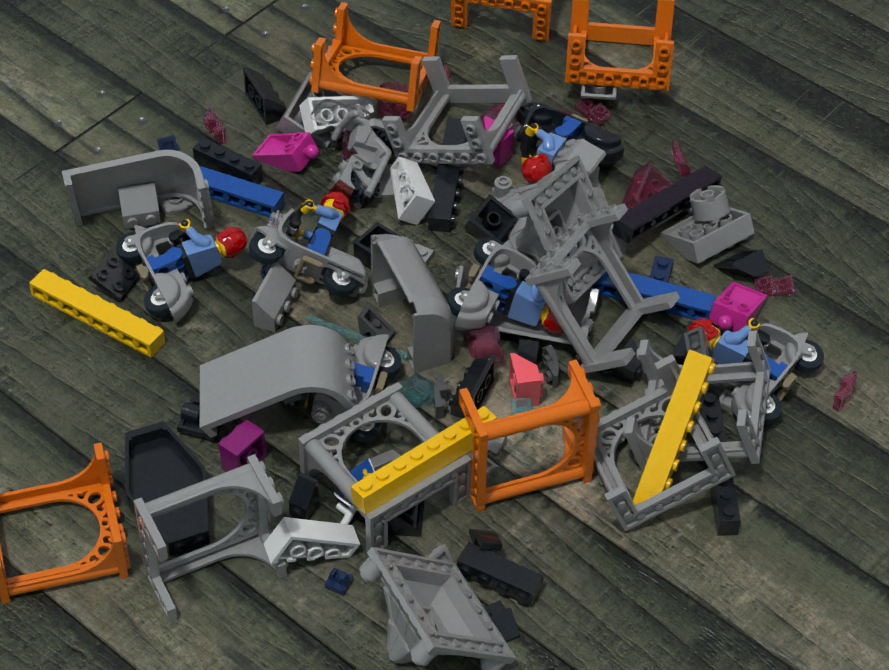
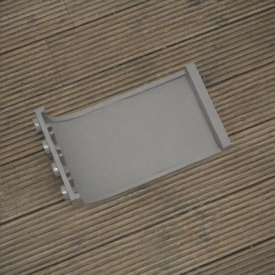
M159 150L62 171L76 227L83 226L81 216L121 208L118 188L155 183L157 200L178 197L191 201L201 212L205 230L212 229L211 221H214L208 181L207 179L203 180L202 172L197 162L183 152Z
M301 325L286 329L200 365V428L212 438L217 436V426L294 395L307 392L327 394L335 398L347 411L355 405V400H357L354 389L356 380L353 369H355L353 346L332 329L318 325Z

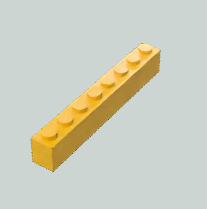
M43 269L29 282L31 295L151 358L165 344L164 330L160 327L154 326L145 319L138 318L129 311L117 307L114 303H109L100 296L72 284L69 280L60 278L53 272Z
M692 350L688 351L633 498L635 505L672 486L673 471L676 472L679 467L680 460L678 457L680 452H684L687 446V441L685 440L687 433L692 432L695 423L692 421L695 413H699L702 402H699L702 394H706L709 383H707L708 377L713 375L716 368L714 358Z
M485 406L477 410L483 423L497 419ZM466 418L461 419L351 486L353 504L366 515L472 450L473 434Z

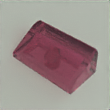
M673 140L671 154L681 177L688 176L693 171L687 156L677 140Z

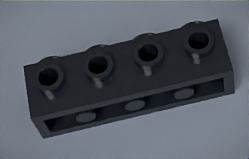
M202 138L193 147V157L199 166L255 184H259L263 180L262 164L205 138Z
M470 542L467 543L457 559V567L465 578L473 579L483 586L493 588L500 594L515 598L520 603L532 606L543 588L544 575L488 550H483Z

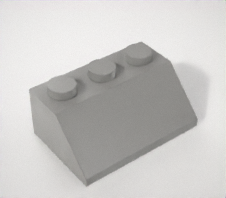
M278 262L272 264L252 300L254 327L275 332L278 326L282 325L285 313L289 312L292 300L296 299L298 295L296 279Z

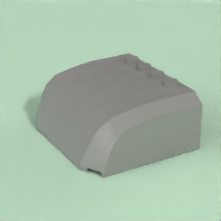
M391 234L371 235L372 295L380 307L407 299L409 303L413 302L416 313L412 315L413 346L407 348V361L414 374L450 363L454 354V323L450 306L414 242L407 237Z

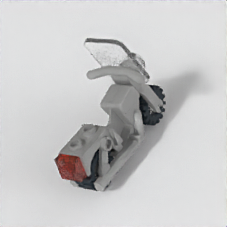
M324 99L312 111L311 119L336 127L331 136L333 141L338 140L343 130L350 131L347 148L349 151L357 153L340 163L338 166L339 172L333 176L331 180L333 184L328 193L342 192L351 200L354 198V206L360 208L363 204L368 205L379 195L381 188H378L380 186L378 181L391 157L393 148L382 119H369L370 112L360 104L348 105L336 100Z

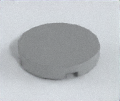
M178 197L158 200L160 210L169 215L186 213L193 206L191 201Z

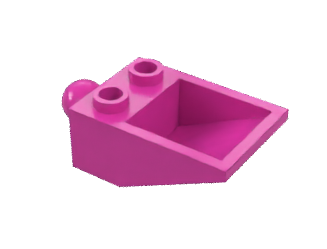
M310 132L269 134L253 153L252 157L287 172L301 171L310 159H314L319 155V148Z
M733 281L714 301L709 320H713V324L718 325L722 330L739 331L744 326H748L751 318H756L768 295Z

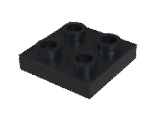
M109 251L88 279L118 302L139 275L137 271L112 251Z
M191 397L189 403L185 402L182 407L177 432L215 441L217 436L210 438L200 428V399ZM222 425L217 426V435H218V433H219V431H220Z

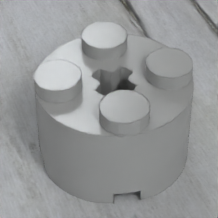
M707 186L708 190L702 191L700 188L690 194V203L695 222L709 221L711 224L720 222V218L730 214L728 198L723 186Z

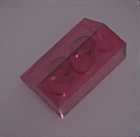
M649 162L635 171L621 204L625 203L628 209L633 208L640 202L649 199L652 195L661 192L664 188H668L673 183Z

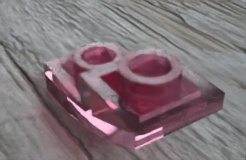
M584 98L576 103L574 107L578 113L595 123H601L612 116V113L601 103L596 105L590 98Z
M206 109V116L203 117L204 126L208 127L209 134L213 133L214 138H218L219 145L226 144L225 130L221 120L212 110Z
M772 275L754 279L756 291L768 295L767 297L796 293L792 275L773 279Z
M853 371L849 376L845 375L840 381V390L833 397V409L837 412H840L852 396L857 378L856 371Z

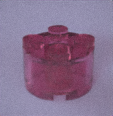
M387 81L380 85L381 88L408 93L409 89L407 84H399V81ZM376 100L377 112L383 118L384 116L406 118L410 115V111H406V105Z
M486 325L482 328L467 330V333L470 334V336H467V344L471 357L475 356L477 360L494 354L496 355L495 363L504 359L503 350L499 348L498 340H500L498 329H494L491 325Z

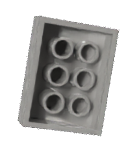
M310 72L291 100L276 129L282 133H305L299 106L308 97L346 95L320 89L318 93L311 92L312 85H309V79L312 73ZM330 131L312 136L316 145L327 148L330 143Z
M730 208V214L720 218L718 223L711 224L709 221L695 222L694 215L660 232V235L684 258L699 264L705 262L711 256L718 255L720 251L733 247L735 243L746 240L748 236L754 234V228L750 213Z

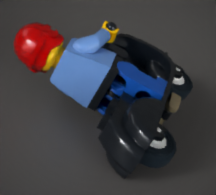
M532 102L521 106L516 114L517 123L512 124L510 127L514 131V139L521 142V171L523 178L529 184L537 183L541 178L555 170L553 160L556 158L557 153L563 149L565 143L571 139H584L605 151V157L598 164L600 168L611 167L623 158L624 147L621 145V138L618 135L588 123V120L576 114L569 115L543 103ZM539 138L543 142L537 149L536 156L533 157L529 154V150L536 147Z

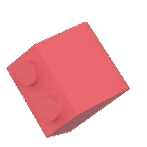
M510 353L509 381L516 408L539 406L540 397H543L541 386L544 384L543 374L539 373L536 364L515 353Z

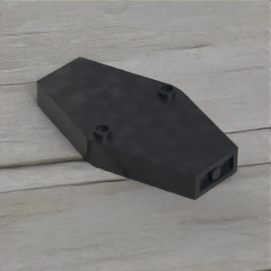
M164 421L125 432V492L128 506L135 515L133 500L142 497L144 503L207 479L204 465ZM208 497L152 518L166 544L169 555L179 554L210 543Z

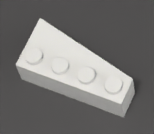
M360 96L308 97L299 105L305 132H310L311 136L336 128L352 108L361 110L364 114V119L374 112L372 100Z
M398 156L390 167L398 219L418 225L435 203V200L418 163Z
M283 517L264 542V547L271 564L278 563L280 559H286L287 562H295L296 558H306L307 561H311L321 556H324L325 559L349 558L360 545L353 525Z

